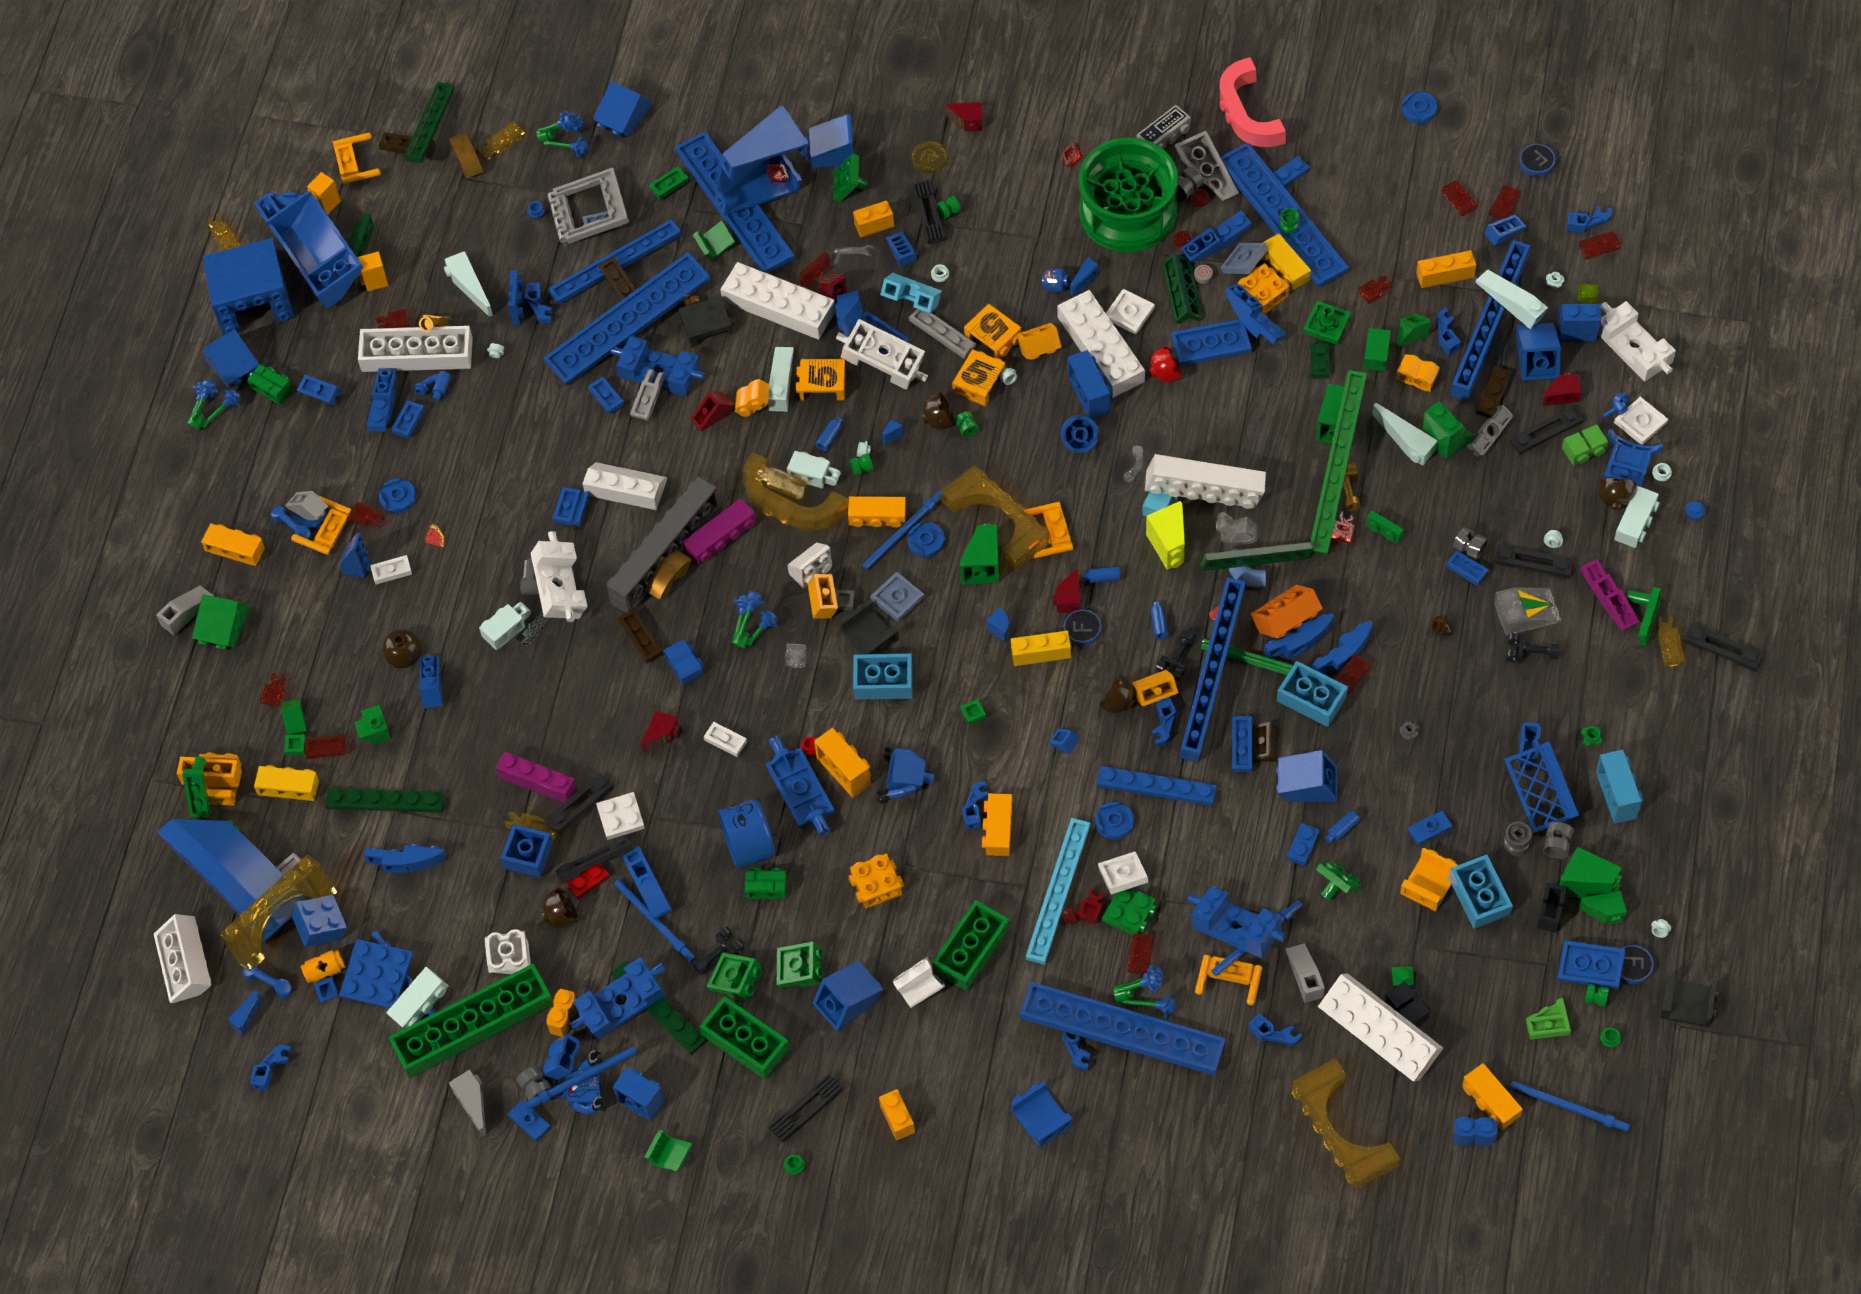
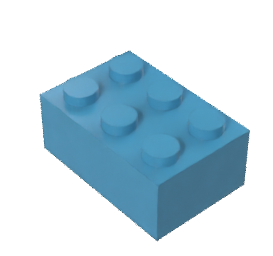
M912 654L854 655V699H912Z
M1296 661L1278 689L1277 702L1329 727L1347 698L1348 686Z
M1623 750L1601 754L1596 770L1614 824L1637 819L1638 812L1641 810V802H1643L1642 793L1636 787V776L1630 770V759L1628 756H1625Z
M1487 854L1450 868L1448 878L1473 929L1510 915L1513 905Z

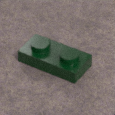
M1310 343L1311 378H1329V343Z

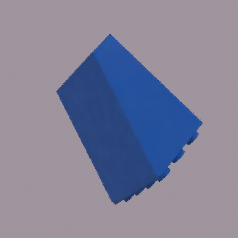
M783 106L778 107L723 153L714 201L723 215L799 192L802 182L801 176L794 170L791 161H788L784 153L798 149L802 156H806L809 142L802 135L799 126L794 123L790 113Z
M273 238L202 256L211 304L223 336L233 329L236 332H241L234 311L244 310L248 307L269 302L276 322L294 317Z

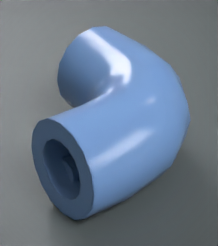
M1248 566L1229 568V572L1234 579L1246 582L1245 587L1265 589L1266 570H1255Z

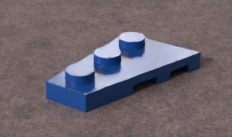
M511 270L509 281L510 302H508V308L513 326H519L520 318H523V308L520 307V303H523V293L520 292V288H523V279L519 277L517 270Z

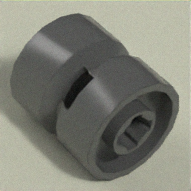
M1187 167L1181 172L1180 176H1177L1176 197L1183 201L1187 200L1194 193L1193 190L1196 191L1203 185L1204 180L1201 174L1193 167Z
M1464 526L1458 533L1453 543V548L1461 553L1466 551L1467 556L1477 561L1483 554L1488 544V539L1480 534L1475 535L1473 530Z
M1513 822L1507 827L1503 845L1509 855L1519 857L1525 855L1528 851L1532 832L1527 824Z
M1550 823L1543 852L1547 856L1556 859L1568 857L1574 829L1565 823Z
M539 1066L527 1068L516 1079L521 1089L525 1091L528 1100L538 1096L539 1092L543 1090L548 1091L552 1088L548 1081L544 1079L545 1076Z

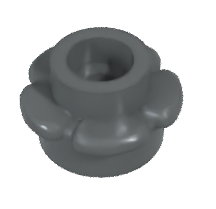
M1405 722L1400 727V734L1406 740H1413L1419 734V727L1415 723Z

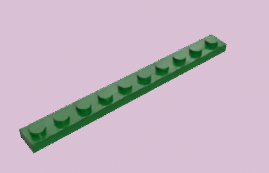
M1348 370L1310 541L1313 548L1311 552L1328 555L1367 373Z

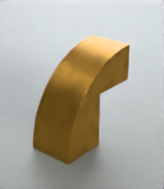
M466 133L449 138L452 150L459 160L464 176L469 178L482 173V167Z
M678 550L672 552L657 567L645 591L659 600L667 597L673 581L686 575L692 559Z

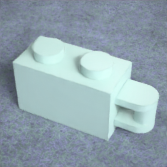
M794 451L787 467L788 479L822 489L825 483L835 486L841 475L839 470L830 467V461L827 459L811 456L806 452Z
M522 602L513 608L507 604L504 608H500L493 617L482 623L481 627H479L482 637L496 651L499 650L525 628L524 620L530 616L531 611Z

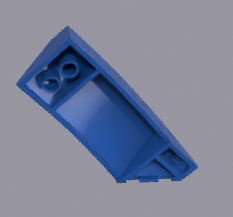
M287 192L283 193V195L268 193L256 201L254 205L326 309L341 300L363 266L311 192H304V194Z

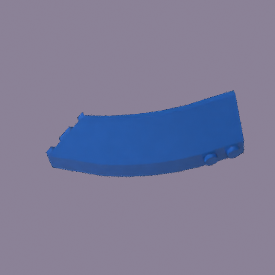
M171 819L157 832L178 856L225 900L264 943L293 919L291 915L296 902L306 900L287 878L229 821Z

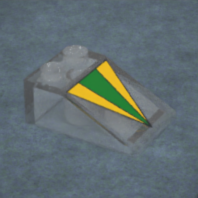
M1510 588L1496 592L1494 605L1506 636L1509 633H1519L1562 621L1550 588Z

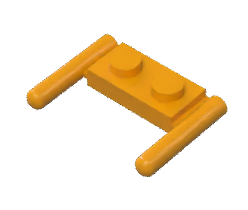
M371 133L333 141L343 184L381 174L379 169L359 173L352 147L354 143L370 140L372 138Z
M317 495L331 509L315 540L311 541L296 534L292 535L291 540L329 555L352 509Z
M1060 502L1020 511L1022 518L1043 513L1052 547L1033 551L1032 557L1034 559L1073 550Z
M1209 955L1203 956L1195 989L1197 995L1203 994L1206 978L1209 975L1211 978L1245 985L1251 984L1247 1004L1251 1006L1255 1004L1263 969L1261 966H1253V964L1235 961L1215 976L1211 970L1225 958L1215 956L1212 958Z

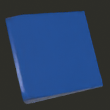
M891 420L882 432L883 444L886 445L904 435L903 425Z
M1058 728L1049 744L1070 754L1079 739L1073 731Z
M332 976L313 983L320 1003L339 996Z

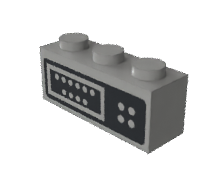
M1175 105L1139 132L1137 138L1150 141L1164 149L1167 145L1174 143L1180 135L1189 131L1191 117Z

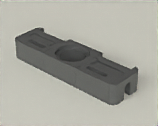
M1504 405L1496 407L1498 410L1493 417L1485 421L1477 432L1479 435L1473 443L1467 445L1469 450L1475 451L1473 454L1476 457L1486 453L1512 419V413ZM1488 426L1493 429L1492 436L1487 433Z

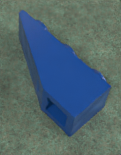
M858 290L838 295V303H835L838 326L840 331H844L845 336L850 334L857 321L864 314Z
M357 533L345 548L340 567L344 575L365 578L366 572L371 568V560L368 558V551L365 549V543L362 541L360 533Z
M428 655L420 658V694L423 708L443 706L439 655Z

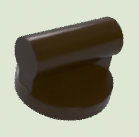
M1445 616L1434 618L1432 622L1434 634L1446 636L1453 634Z

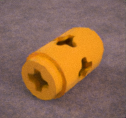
M339 950L328 951L319 957L305 961V964L301 965L308 984L321 981L327 976H333L346 968ZM321 962L327 963L328 965L325 967V972L323 970H319Z

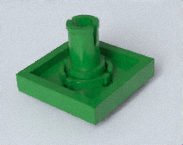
M853 153L835 169L833 173L834 186L832 189L834 201L841 202L854 188L866 189L868 180L858 177L859 155Z
M1316 301L1304 326L1303 333L1338 345L1351 317V312Z
M1336 861L1334 863H1319L1315 869L1330 880L1321 892V895L1328 900L1333 899L1339 888L1345 893L1359 892L1363 885L1359 883L1360 879L1352 873H1346L1343 870L1344 867Z

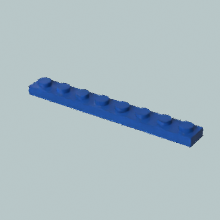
M671 219L550 287L549 293L560 305L604 280L605 276L599 269V265L614 256L623 269L681 236V231Z

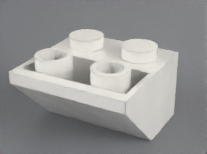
M816 542L788 564L789 575L803 589L808 586L814 574H826L831 569L830 547Z

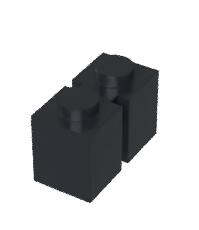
M1550 883L1546 884L1537 923L1538 929L1557 932L1567 887Z
M1406 981L1386 993L1384 1002L1416 1027L1429 1019L1430 1008L1428 1004L1416 997L1418 995L1417 991L1412 985L1409 986Z

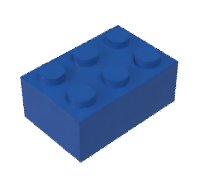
M1086 350L1067 357L1068 378L1087 417L1092 420L1110 413V405H1112L1110 395H1112L1111 389L1108 384L1105 385L1104 375L1101 370L1098 371L1094 355L1091 356L1089 351Z

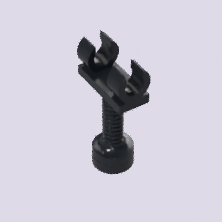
M1182 630L1179 636L1181 642L1172 659L1162 655L1156 665V672H1162L1166 669V666L1176 669L1173 674L1174 679L1181 681L1186 671V665L1180 663L1179 660L1187 645L1193 644L1196 636L1188 630Z
M1509 633L1508 644H1519V651L1507 650V661H1518V663H1521L1523 652L1545 653L1549 655L1550 659H1558L1559 644L1551 643L1549 647L1527 646L1523 644L1524 634Z
M728 927L723 928L715 935L716 941L720 944L719 947L704 959L697 958L692 962V966L700 975L707 972V966L723 952L727 951L729 954L738 955L744 951L745 944L741 940L736 941L732 947L727 942L733 935Z

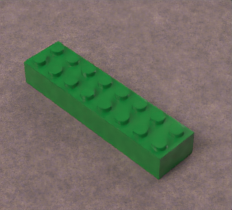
M531 964L388 1038L410 1079L554 1004L534 964Z

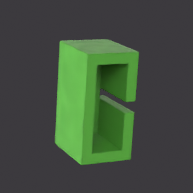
M1597 424L1582 430L1583 438L1579 432L1564 438L1562 449L1572 465L1585 463L1588 459L1594 456H1601L1606 452L1608 441Z

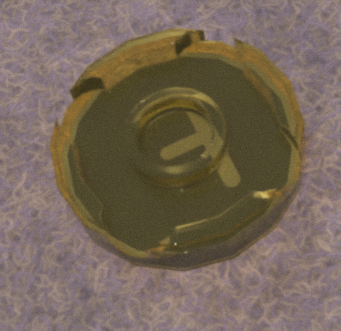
M926 141L920 146L917 145L912 151V164L922 173H936L946 165L947 153L941 144Z

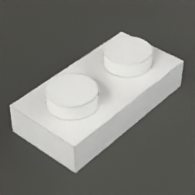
M407 555L370 565L375 584L412 575Z
M715 722L712 723L704 735V741L738 757L747 743V738Z

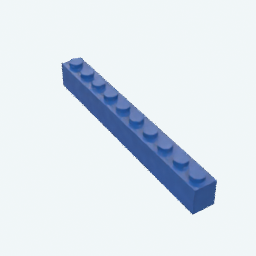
M1513 240L1498 276L1517 286L1528 260L1530 245ZM1491 295L1488 297L1451 387L1450 396L1466 402L1469 401L1507 310Z
M1229 577L1226 579L1179 758L1194 762L1199 760L1242 599L1245 581Z

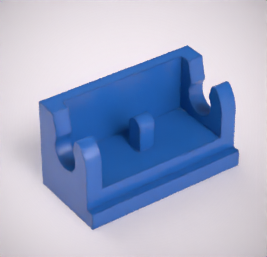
M304 375L297 389L301 394L330 403L333 406L336 405V396L340 398L342 395L337 386L308 375Z

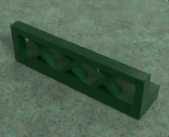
M365 213L363 221L355 220L348 241V245L357 259L359 256L365 255L374 228L371 214Z
M1173 253L1162 262L1174 321L1178 324L1183 323L1188 318L1201 321L1203 316L1191 262L1187 257Z

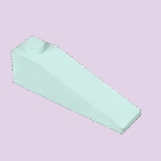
M465 251L446 258L444 271L447 277L451 276L453 283L489 317L493 316L490 304Z
M1490 270L1484 272L1475 281L1529 329H1532L1543 318L1548 308L1534 295Z
M775 347L769 381V411L788 412L793 347Z
M1377 403L1373 405L1372 415L1413 462L1424 466L1436 451L1437 440Z

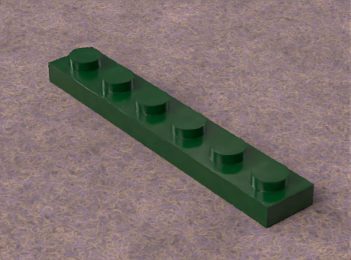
M436 83L404 154L405 161L422 164L455 90L454 84Z
M1298 542L1290 545L1280 544L1272 547L1263 546L1254 549L1245 548L1236 551L1210 552L1204 555L1200 566L1202 571L1305 560L1308 559L1313 548L1310 542Z
M328 788L325 807L326 809L442 813L444 794L443 792Z
M625 960L611 973V976L617 980L626 974L624 967L629 965V963ZM661 998L645 1009L690 1055H693L706 1043L705 1038L664 998Z

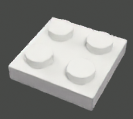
M1123 289L1106 312V315L1113 324L1136 335L1155 309V304Z
M1639 397L1628 407L1626 413L1615 418L1614 423L1639 444L1643 445L1668 423V419L1643 398Z
M634 792L596 803L607 840L645 829Z
M1136 852L1098 863L1099 870L1111 894L1148 883L1147 874Z

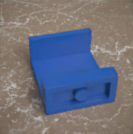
M1045 1081L1041 1084H1034L1024 1095L1020 1094L1012 1100L1011 1111L1039 1148L1073 1126V1118L1069 1113L1065 1114L1047 1091Z

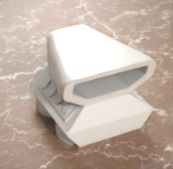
M514 929L507 934L494 932L485 937L489 973L513 974L531 965L529 944L525 937V931Z
M927 957L893 980L895 987L904 997L910 1008L945 987V983L933 974L932 963Z

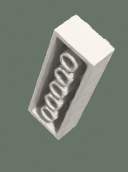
M739 262L736 263L720 289L724 303L726 302L729 305L818 340L836 312L833 299Z
M1090 290L1057 305L1058 319L1080 351L1088 350L1091 356L1094 355L1097 361L1096 367L1098 371H1102L1104 383L1109 385L1112 398L1145 382L1144 368Z
M470 326L434 327L431 331H423L420 327L360 329L358 362L362 372H375L378 369H396L397 371L470 369L473 337Z
M1155 454L1146 470L1145 491H1150L1153 494H1169L1171 497L1181 496L1187 497L1190 500L1200 499L1206 500L1209 503L1219 502L1227 506L1237 505L1251 509L1257 506L1265 492L1266 472Z
M1341 974L1318 1006L1413 1082L1422 1079L1443 1049L1441 1045L1349 974Z

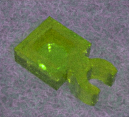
M1579 283L1578 302H1582V304H1596L1598 285Z

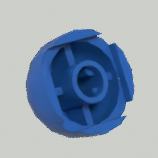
M1071 416L1061 426V440L1065 447L1073 452H1087L1097 443L1098 427L1093 420L1086 416Z

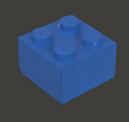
M513 824L500 858L503 868L541 878L553 846L551 834Z
M333 895L296 902L291 915L305 948L342 940L347 928Z
M626 1067L613 1085L617 1102L650 1122L664 1104L660 1085L653 1079L647 1080L636 1069L632 1071Z

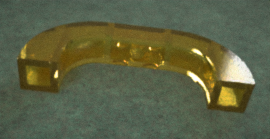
M754 452L751 453L744 465L743 480L745 492L751 503L766 515L774 516L784 524H790L802 530H822L836 524L848 511V499L833 491L821 505L807 508L766 489L761 483L770 470L769 461Z

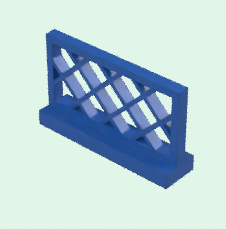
M1550 742L1504 759L1533 833L1548 828L1552 822H1564L1579 816ZM1540 752L1542 759L1539 765L1528 761L1531 753ZM1519 759L1525 762L1521 772L1512 769L1510 761ZM1527 763L1537 767L1533 778L1523 774ZM1539 769L1548 772L1549 778L1547 783L1535 779ZM1521 776L1532 780L1528 791L1520 788L1518 784ZM1534 782L1545 786L1541 796L1530 792ZM1547 787L1556 792L1554 802L1543 798ZM1528 794L1539 799L1535 809L1526 804ZM1541 800L1552 804L1548 815L1537 810ZM1554 806L1561 808L1565 817L1556 819L1550 816ZM1536 813L1547 817L1544 825L1535 826L1533 818Z

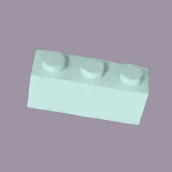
M1637 486L1636 495L1629 502L1616 530L1615 541L1634 548L1637 547L1638 542H1643L1646 535L1644 529L1645 527L1649 528L1653 519L1651 514L1652 512L1656 513L1660 504L1657 501L1658 493Z
M425 967L386 1013L405 1029L419 1022L425 1014L429 1013L438 998L444 996L449 985L432 970Z

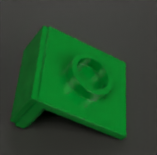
M720 221L704 235H701L699 232L693 234L704 255L710 260L735 243L723 221Z
M658 1130L644 1157L653 1166L679 1172L693 1144L671 1138L663 1130Z

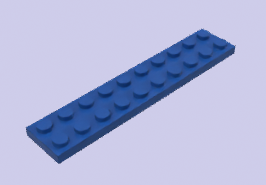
M706 132L675 147V152L760 271L768 274L795 259L794 254L759 205L728 215L722 214L714 202L722 154Z
M1245 143L1220 157L1232 181L1275 235L1279 233L1311 270L1310 279L1318 288L1349 271L1346 263L1249 143ZM1288 208L1295 209L1299 213L1298 229L1290 234L1283 232L1280 228L1281 213Z
M687 252L545 356L544 361L567 386L611 354L612 346L619 348L628 341L630 336L634 337L711 280L710 276Z
M1034 982L1030 983L1019 1015L1020 1019L1211 1075H1215L1226 1039Z

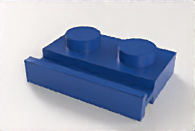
M562 487L553 522L571 526L573 524L580 527L590 496L589 492Z

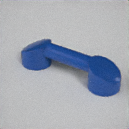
M279 506L271 511V517L274 522H285L295 531L296 535L309 540L312 539L309 528L299 525L286 514L284 507Z
M249 963L244 967L243 975L247 980L253 981L258 978L274 987L280 998H287L292 994V987L287 980H277L260 971L255 963Z

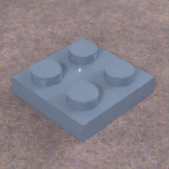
M1239 243L1220 269L1224 274H1250L1259 260L1263 258L1268 247L1265 243Z
M896 572L870 598L871 601L899 622L924 598V593Z

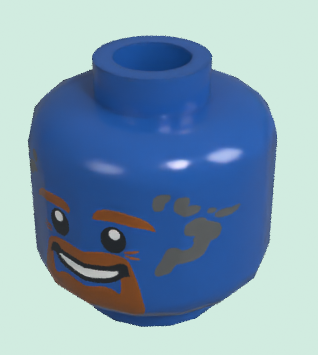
M1062 268L1047 269L1042 274V286L1048 292H1063L1066 286H1069L1070 277Z

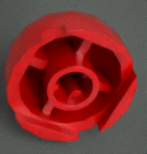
M1167 345L1153 353L1151 357L1152 367L1149 370L1153 378L1157 377L1164 383H1173L1183 377L1175 358L1170 355L1171 351Z

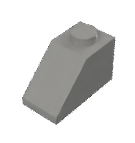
M313 491L296 492L285 505L288 509L308 521L319 520L325 514L324 510L328 507Z

